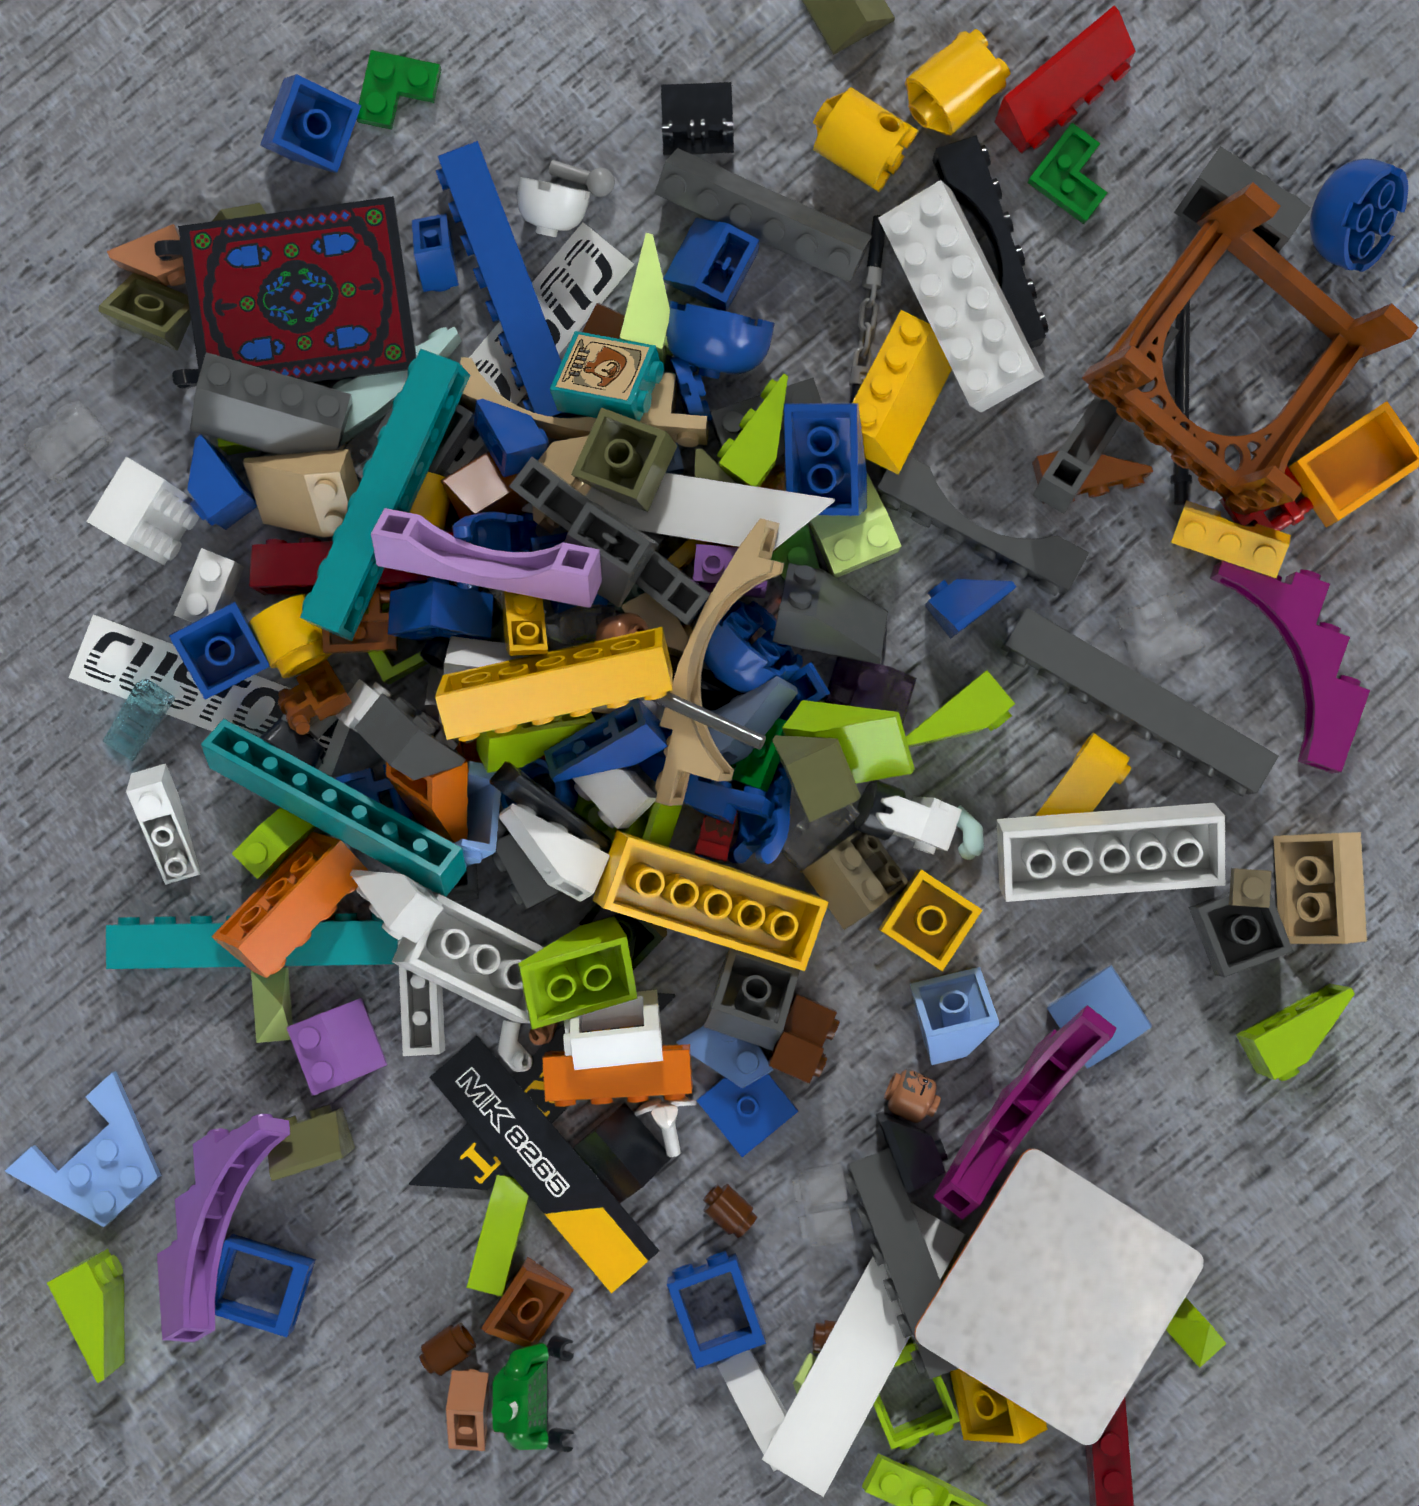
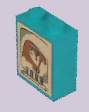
M575 331L551 384L550 392L557 411L597 418L600 409L604 408L640 422L643 413H647L650 409L652 392L655 384H659L662 380L664 364L660 362L655 345Z

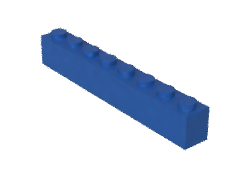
M478 141L439 155L438 159L442 168L435 170L443 191L450 189L454 201L449 202L448 205L455 224L463 222L467 234L460 237L467 255L475 254L479 267L473 268L478 285L480 289L488 288L491 300L485 303L492 321L500 320L504 333L498 334V338L505 355L513 354L516 366L510 368L517 388L525 386L529 399L523 401L525 409L533 413L557 418L576 416L577 414L557 411L550 392V387L561 364V359Z

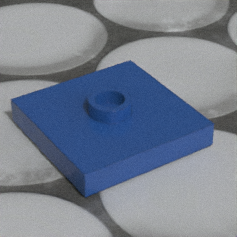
M769 1073L743 1089L723 1077L696 1100L741 1157H744L799 1112Z

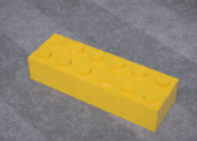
M663 627L549 651L548 654L531 655L442 675L435 699L446 739L458 738V741H469L479 737L481 732L495 730L496 733H506L516 729L517 724L532 721L533 725H542L555 719L554 716L569 713L571 717H578L590 713L592 708L607 705V708L613 709L627 705L631 699L644 697L645 700H656L667 695V691L673 690L672 665Z
M618 830L616 831L609 851L610 857L593 898L595 903L607 910L802 971L806 970L829 903L828 901L784 884Z

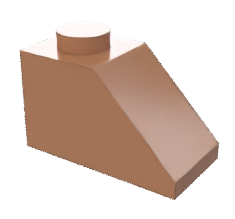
M174 224L107 251L109 258L119 268L136 273L165 286H178L186 283L183 257L162 261L155 254L154 245L157 241L180 240L179 230Z
M475 1369L452 1370L446 1405L449 1449L485 1451L490 1393L489 1373L480 1372Z

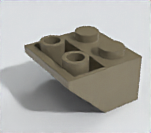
M855 831L802 870L819 896L829 902L827 907L844 930L872 913L909 882L881 844L879 838L860 831Z

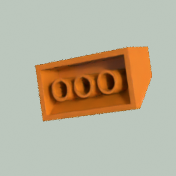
M312 832L211 937L251 971L268 978L269 975H273L283 968L286 963V957L295 948L304 945L310 939L311 931L320 921L328 919L336 911V904L346 894L356 890L358 885L350 875L353 869L369 870L341 840Z

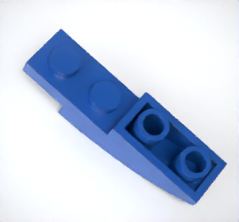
M659 751L638 764L656 782L659 773L663 771L666 756L663 751ZM690 774L683 803L692 809L730 824L734 823L737 811L771 819L775 805L765 797L766 792L748 786L744 787V791L731 789L732 784L729 782L715 781Z

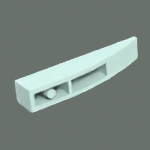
M443 327L432 332L428 336L429 340L418 346L415 345L416 355H418L420 349L448 358L462 340L455 327L450 329ZM408 370L357 377L355 379H343L333 386V389L349 393L352 397V405L341 445L361 434L386 416L393 405L394 398L403 389L408 378Z

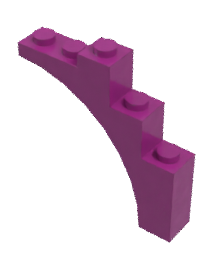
M1222 560L1214 565L1210 579L1236 591L1258 607L1277 628L1294 658L1301 678L1305 702L1304 737L1298 762L1331 774L1342 772L1370 690L1360 687L1361 681L1353 677L1340 675L1339 679L1336 678L1350 637L1341 634V628L1333 624L1320 622L1319 625H1316L1330 584L1321 581V575L1309 570L1301 569L1299 572L1286 576L1285 582H1281L1282 576L1280 575L1274 578Z
M1087 1005L1060 1030L1056 1031L1054 1029L1039 1042L1020 1075L1001 1091L986 1120L966 1137L933 1197L962 1220L979 1207L1002 1168L1040 1115L1084 1064L1112 1039L1117 1028Z

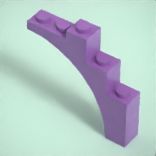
M258 1114L251 1117L250 1121L238 1129L230 1132L223 1128L210 1130L206 1136L193 1144L195 1185H192L188 1191L175 1199L177 1240H174L169 1247L157 1254L162 1340L196 1342L215 1331L217 1273L224 1239L232 1214L245 1186L258 1165L276 1145L290 1135L289 1120L273 1118L271 1114Z

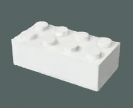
M125 457L86 522L165 566L168 560L171 561L176 557L182 545L180 539L187 529L191 530L195 526L199 516L190 505V502L194 499L165 479Z
M433 894L444 909L416 943L402 937L392 962L513 1022L530 1023L518 963L544 947L440 894Z

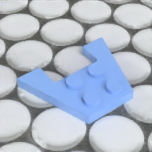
M116 1071L107 1076L86 1096L87 1100L105 1118L109 1125L60 1170L56 1169L36 1145L31 1146L5 1170L6 1173L102 1227L111 1223L162 1176Z

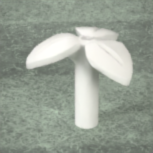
M657 1097L642 1104L634 1114L638 1116L652 1111L653 1119L662 1129L667 1156L676 1157L681 1154L675 1124L678 1106L697 1105V1102L689 1097L674 1101H662L661 1098Z

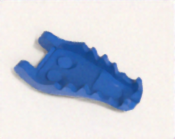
M484 512L465 516L452 526L453 537L473 545L497 551L531 552L529 539L538 537L535 531L538 524L533 520V513L516 515ZM457 582V587L466 590L476 587V585Z
M781 760L765 794V797L775 805L771 819L738 811V836L728 852V859L734 864L746 862L753 853H755L759 863L770 864L778 857L787 840L791 816L790 798L792 786Z

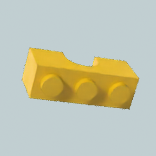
M1186 500L1171 543L1277 578L1290 544L1291 535L1259 524H1255L1254 527L1240 525L1223 518L1220 515L1221 511Z

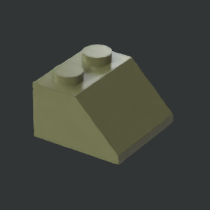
M601 408L571 475L617 501L648 512L677 445L664 430Z
M328 1104L310 1110V1118L297 1121L295 1115L284 1119L289 1120L290 1135L276 1145L268 1154L271 1181L342 1159L355 1149L343 1107L332 1110L331 1105Z

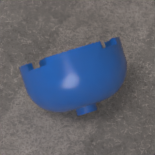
M1365 158L1348 162L1329 176L1316 196L1310 216V234L1313 245L1326 261L1346 270L1363 272L1380 259L1395 237L1388 233L1394 225L1398 211L1404 213L1406 209L1408 179L1404 170L1380 160ZM1375 234L1380 235L1379 243L1372 249Z
M668 301L670 307L666 333L668 349L675 357L688 361L691 366L699 367L698 374L701 376L719 379L721 372L727 374L746 373L759 366L767 356L775 323L758 319L757 326H755L756 320L751 319V317L687 303L682 305L678 302Z
M737 600L716 626L709 641L704 662L719 681L738 692L746 694L776 676L788 682L802 667L803 658L799 654L795 655L790 645L772 642L777 619L755 601L748 605ZM760 627L763 628L766 632L751 644L748 640Z

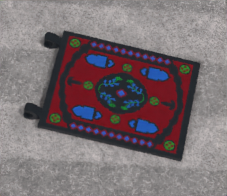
M394 196L178 226L180 240L157 241L154 245L155 254L162 261L183 257L198 369L173 371V383L178 388L186 389L197 386L206 352L311 383L406 371L410 363L417 358Z

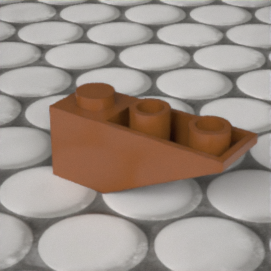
M1059 451L1037 456L1032 462L1037 484H1039ZM1101 455L1076 495L1088 493L1089 498L1109 493V487L1122 484L1123 489H1130L1143 485L1145 483L1144 478H1147L1153 472V468L1149 465Z

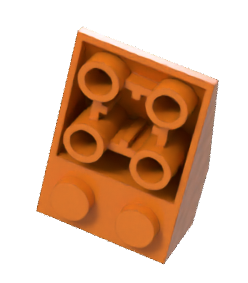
M466 760L461 766L417 780L411 779L386 762L387 778L419 823L452 843L461 839H467V785L469 769Z

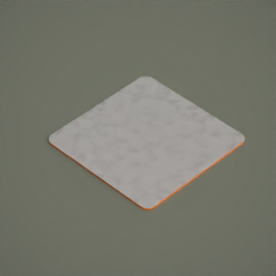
M1028 1149L1018 1159L915 1327V1338L928 1350L1083 1445H1091L1101 1437L1203 1268V1257L1194 1248L1038 1149Z

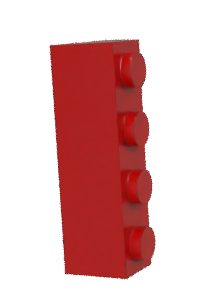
M1115 5L1003 97L994 123L1021 154L1030 147L1034 150L1039 148L1050 137L1049 131L1057 124L1060 127H1064L1077 115L1078 112L1075 109L1084 102L1088 105L1093 103L1105 91L1103 88L1105 84L1111 79L1115 83L1118 82L1131 70L1130 62L1136 51Z

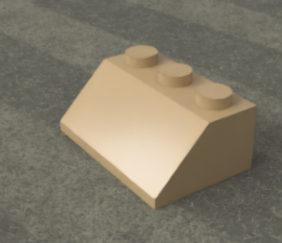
M1361 832L1273 836L1277 910L1290 944H1348L1366 942Z

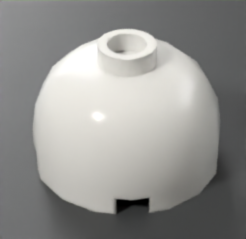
M520 177L517 204L519 212L525 221L537 226L536 233L557 237L558 231L571 230L582 221L588 207L590 192Z

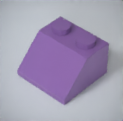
M362 998L286 1027L312 1096L388 1065Z

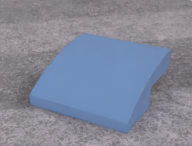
M1112 965L1083 981L1079 987L1050 1003L1047 1007L1060 1029L1087 1005L1117 1028L1112 1039L1084 1064L1087 1069L1121 1049L1152 1027V1024Z

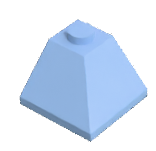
M980 967L910 983L923 1041L931 1065L967 1057L999 1026V1020Z

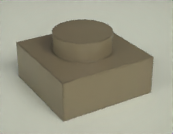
M1231 868L1229 905L1269 908L1272 871Z

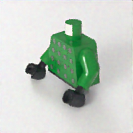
M554 1335L548 1341L547 1346L544 1343L517 1349L510 1354L506 1365L494 1377L493 1431L504 1433V1438L515 1449L544 1450L548 1446L551 1450L572 1451L573 1447L563 1446L562 1443L563 1437L566 1434H574L572 1430L552 1428L548 1434L545 1430L548 1429V1357L552 1356L565 1362L570 1361L574 1354L563 1351V1348L566 1344L573 1343V1340Z

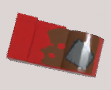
M737 813L733 824L705 815L695 854L726 862Z

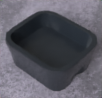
M280 718L260 736L264 741L318 770L326 756L322 745L306 734H298L289 727L286 721Z

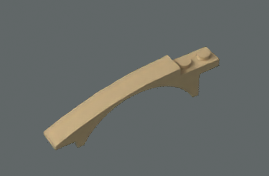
M461 357L460 364L471 376L458 402L459 405L475 412L476 400L486 399L531 415L538 428H542L549 438L561 441L589 436L596 418H557L523 409L497 393L480 374L472 358ZM664 373L659 384L656 383L653 389L650 409L647 413H643L640 422L666 431L673 441L681 446L695 447L698 444L707 445L709 434L707 416L675 414L678 392L676 374Z
M760 518L739 546L702 609L678 663L673 680V690L670 693L702 707L701 672L705 653L716 626L729 608L742 595L758 584L781 575L783 572L784 563L771 560L780 523ZM665 707L659 726L672 729L673 731L672 735L666 740L668 747L664 748L666 760L663 771L659 773L656 780L655 790L658 793L655 802L667 806L683 805L690 774L715 781H731L734 769L716 747L706 725Z

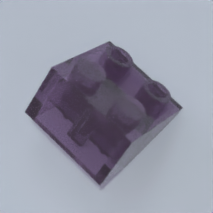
M837 657L828 686L830 694L825 698L824 703L899 712L903 725L917 678L890 666Z

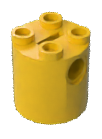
M974 29L970 33L966 31L959 32L950 45L935 53L906 78L905 86L908 94L909 111L922 127L951 136L977 114L992 96L1005 89L1007 85L1006 78L1011 75L1010 69L1002 59H995L987 48V39L979 30Z
M850 87L843 93L827 98L817 112L813 124L816 125L818 136L813 150L869 187L880 192L891 175L890 173L894 175L905 158L902 154L904 147L908 149L919 130L853 87Z

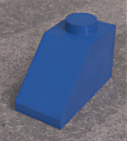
M447 213L412 220L414 257L423 292H443L451 287L459 286L458 270Z
M486 399L476 400L474 426L503 477L520 473L531 457L537 460L540 459L549 447V442L545 431L542 428H538L531 415Z

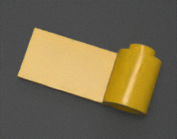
M1092 733L1079 749L1069 770L1035 816L1093 812L1114 782L1120 785L1127 777L1132 768L1127 764L1130 757L1095 733Z

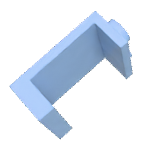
M470 760L467 761L469 769L467 785L468 835L467 839H461L454 843L462 847L466 868L474 863H480L482 859L496 853L501 791L489 782L496 772L487 773L483 763Z

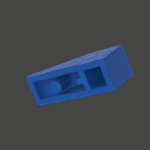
M639 698L631 700L627 705L619 707L544 751L551 779L554 782L632 766L642 762L668 747L662 727L659 726V719Z

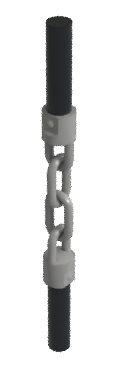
M882 215L873 216L872 238L869 245L867 268H864L862 279L865 296L859 308L858 326L860 328V336L851 367L849 385L852 386L850 403L853 402L871 367L872 355L869 347L871 332L875 329L878 311L875 299L877 289L881 288L883 275L881 263L885 231L878 219ZM865 307H872L871 324L869 322L863 324ZM859 356H866L865 366H858Z

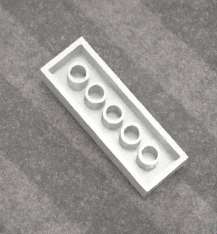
M942 180L878 217L971 407L979 412H983L1045 377L953 191Z
M1215 803L997 819L999 888L1006 902L1225 886V815Z

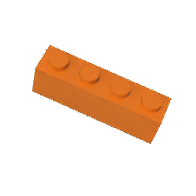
M690 1044L662 1045L663 1061L574 1070L573 1057L566 1056L565 1051L546 1052L542 1058L545 1102L554 1101L555 1106L565 1107L576 1105V1100L591 1099V1104L595 1105L609 1104L613 1102V1098L627 1097V1102L632 1103L645 1102L649 1100V1096L663 1095L664 1100L669 1101L685 1099V1094H692L693 1090Z

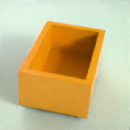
M1386 401L1297 460L1288 468L1300 483L1302 494L1310 499L1314 506L1313 510L1327 528L1419 467V446L1388 401Z

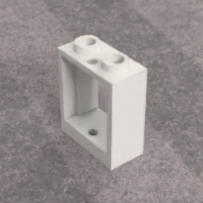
M657 990L637 992L638 999L564 1020V1050L566 1056L573 1057L574 1070L663 1061L661 1019ZM644 1025V1026H640V1027L621 1028V1029H612V1030H603V1031H593V1032H584V1033H582V1031H591V1030H600V1029H609V1028H619V1027H628V1026Z

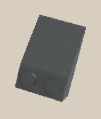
M789 563L772 642L880 664L888 611L825 570Z

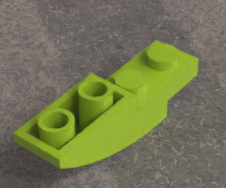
M879 1453L862 1484V1488L866 1493L895 1506H988L955 1486L907 1462L903 1465Z

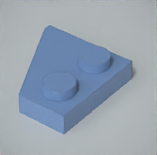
M703 1026L676 1041L678 1045L690 1044L692 1056L742 1089L774 1071L768 1065V1060L760 1046Z

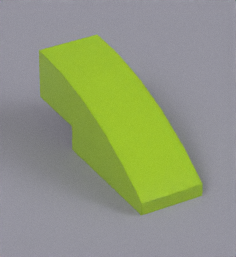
M504 1174L496 1176L466 1287L501 1297L506 1289L529 1195L512 1176Z

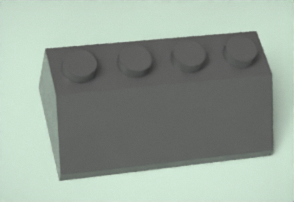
M206 352L196 386L190 431L275 455L339 450L352 405V397L349 393Z

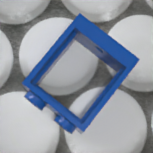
M232 1234L225 1240L222 1247L217 1273L215 1315L287 1338L295 1328L316 1259ZM237 1251L293 1267L279 1315L223 1298Z
M726 1251L716 1253L706 1258V1264L693 1268L692 1264L680 1266L672 1271L673 1276L667 1279V1287L696 1369L766 1344L765 1334L736 1253L729 1256ZM731 1271L750 1326L699 1344L681 1289Z

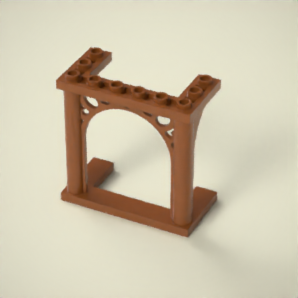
M1254 182L1203 213L1197 221L1201 229L1106 357L1102 361L1090 366L1082 376V379L1089 384V390L1095 396L1107 399L1117 408L1116 412L1121 418L1128 422H1134L1144 431V436L1151 443L1165 448L1172 454L1171 459L1177 465L1190 469L1199 477L1198 481L1203 487L1210 491H1216L1226 500L1225 504L1229 509L1243 515L1295 501L1302 488L1284 474L1285 469L1297 445L1359 359L1411 339L1419 328L1392 303L1357 319L1352 318L1259 237L1252 229L1273 218L1281 206ZM1226 249L1332 340L1277 417L1264 428L1242 436L1215 434L1189 420L1177 407L1169 393L1164 378L1162 362L1165 339L1172 323ZM1147 353L1151 355L1153 361L1146 356ZM1153 380L1155 381L1153 389L1148 392H1141L1137 389ZM1155 396L1158 397L1163 403V408L1161 409L1158 404L1150 399ZM1180 423H1184L1187 429L1183 428ZM1207 442L1212 443L1216 447L1215 454L1210 448L1208 449L1205 446ZM1248 443L1256 444V450L1250 452L1247 447ZM1228 445L1234 446L1239 452L1240 464L1236 471L1225 462V450Z

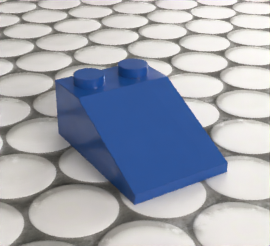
M784 404L786 491L835 499V502L818 515L859 516L867 509V471L859 404Z

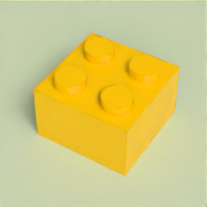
M917 869L878 930L943 972L981 914L982 909L922 869Z

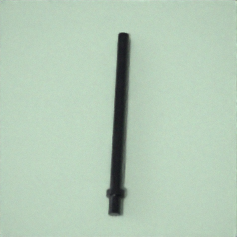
M1190 299L1175 318V328L1179 330L1175 337V404L1188 419ZM1180 423L1183 428L1187 429L1184 423ZM1174 462V475L1170 476V483L1174 484V505H1185L1186 500L1189 501V484H1192V475L1189 474V469L1180 467Z

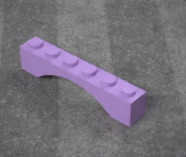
M384 508L371 532L376 564L380 567L591 608L602 583L600 549L561 543L554 547L534 552L514 553L497 551L455 538L434 526L421 515Z

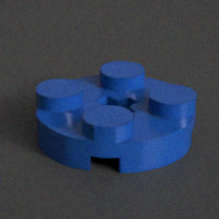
M670 358L672 371L676 374L677 387H679L686 415L707 416V420L711 421L712 416L706 400L701 401L700 397L706 395L700 374L695 376L692 374L697 371V368L680 358Z

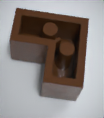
M795 993L790 1004L783 1033L767 1058L768 1065L809 1084L813 1076L819 1078L827 1061L826 1054L823 1053V1044L826 1039L832 1041L840 1023V1020L835 1019L837 1011Z

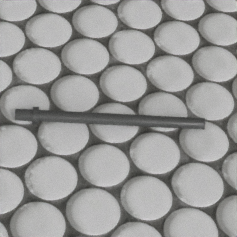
M550 637L547 638L548 652L576 646L572 643L565 645ZM668 691L666 696L652 700L758 750L765 743L766 736Z

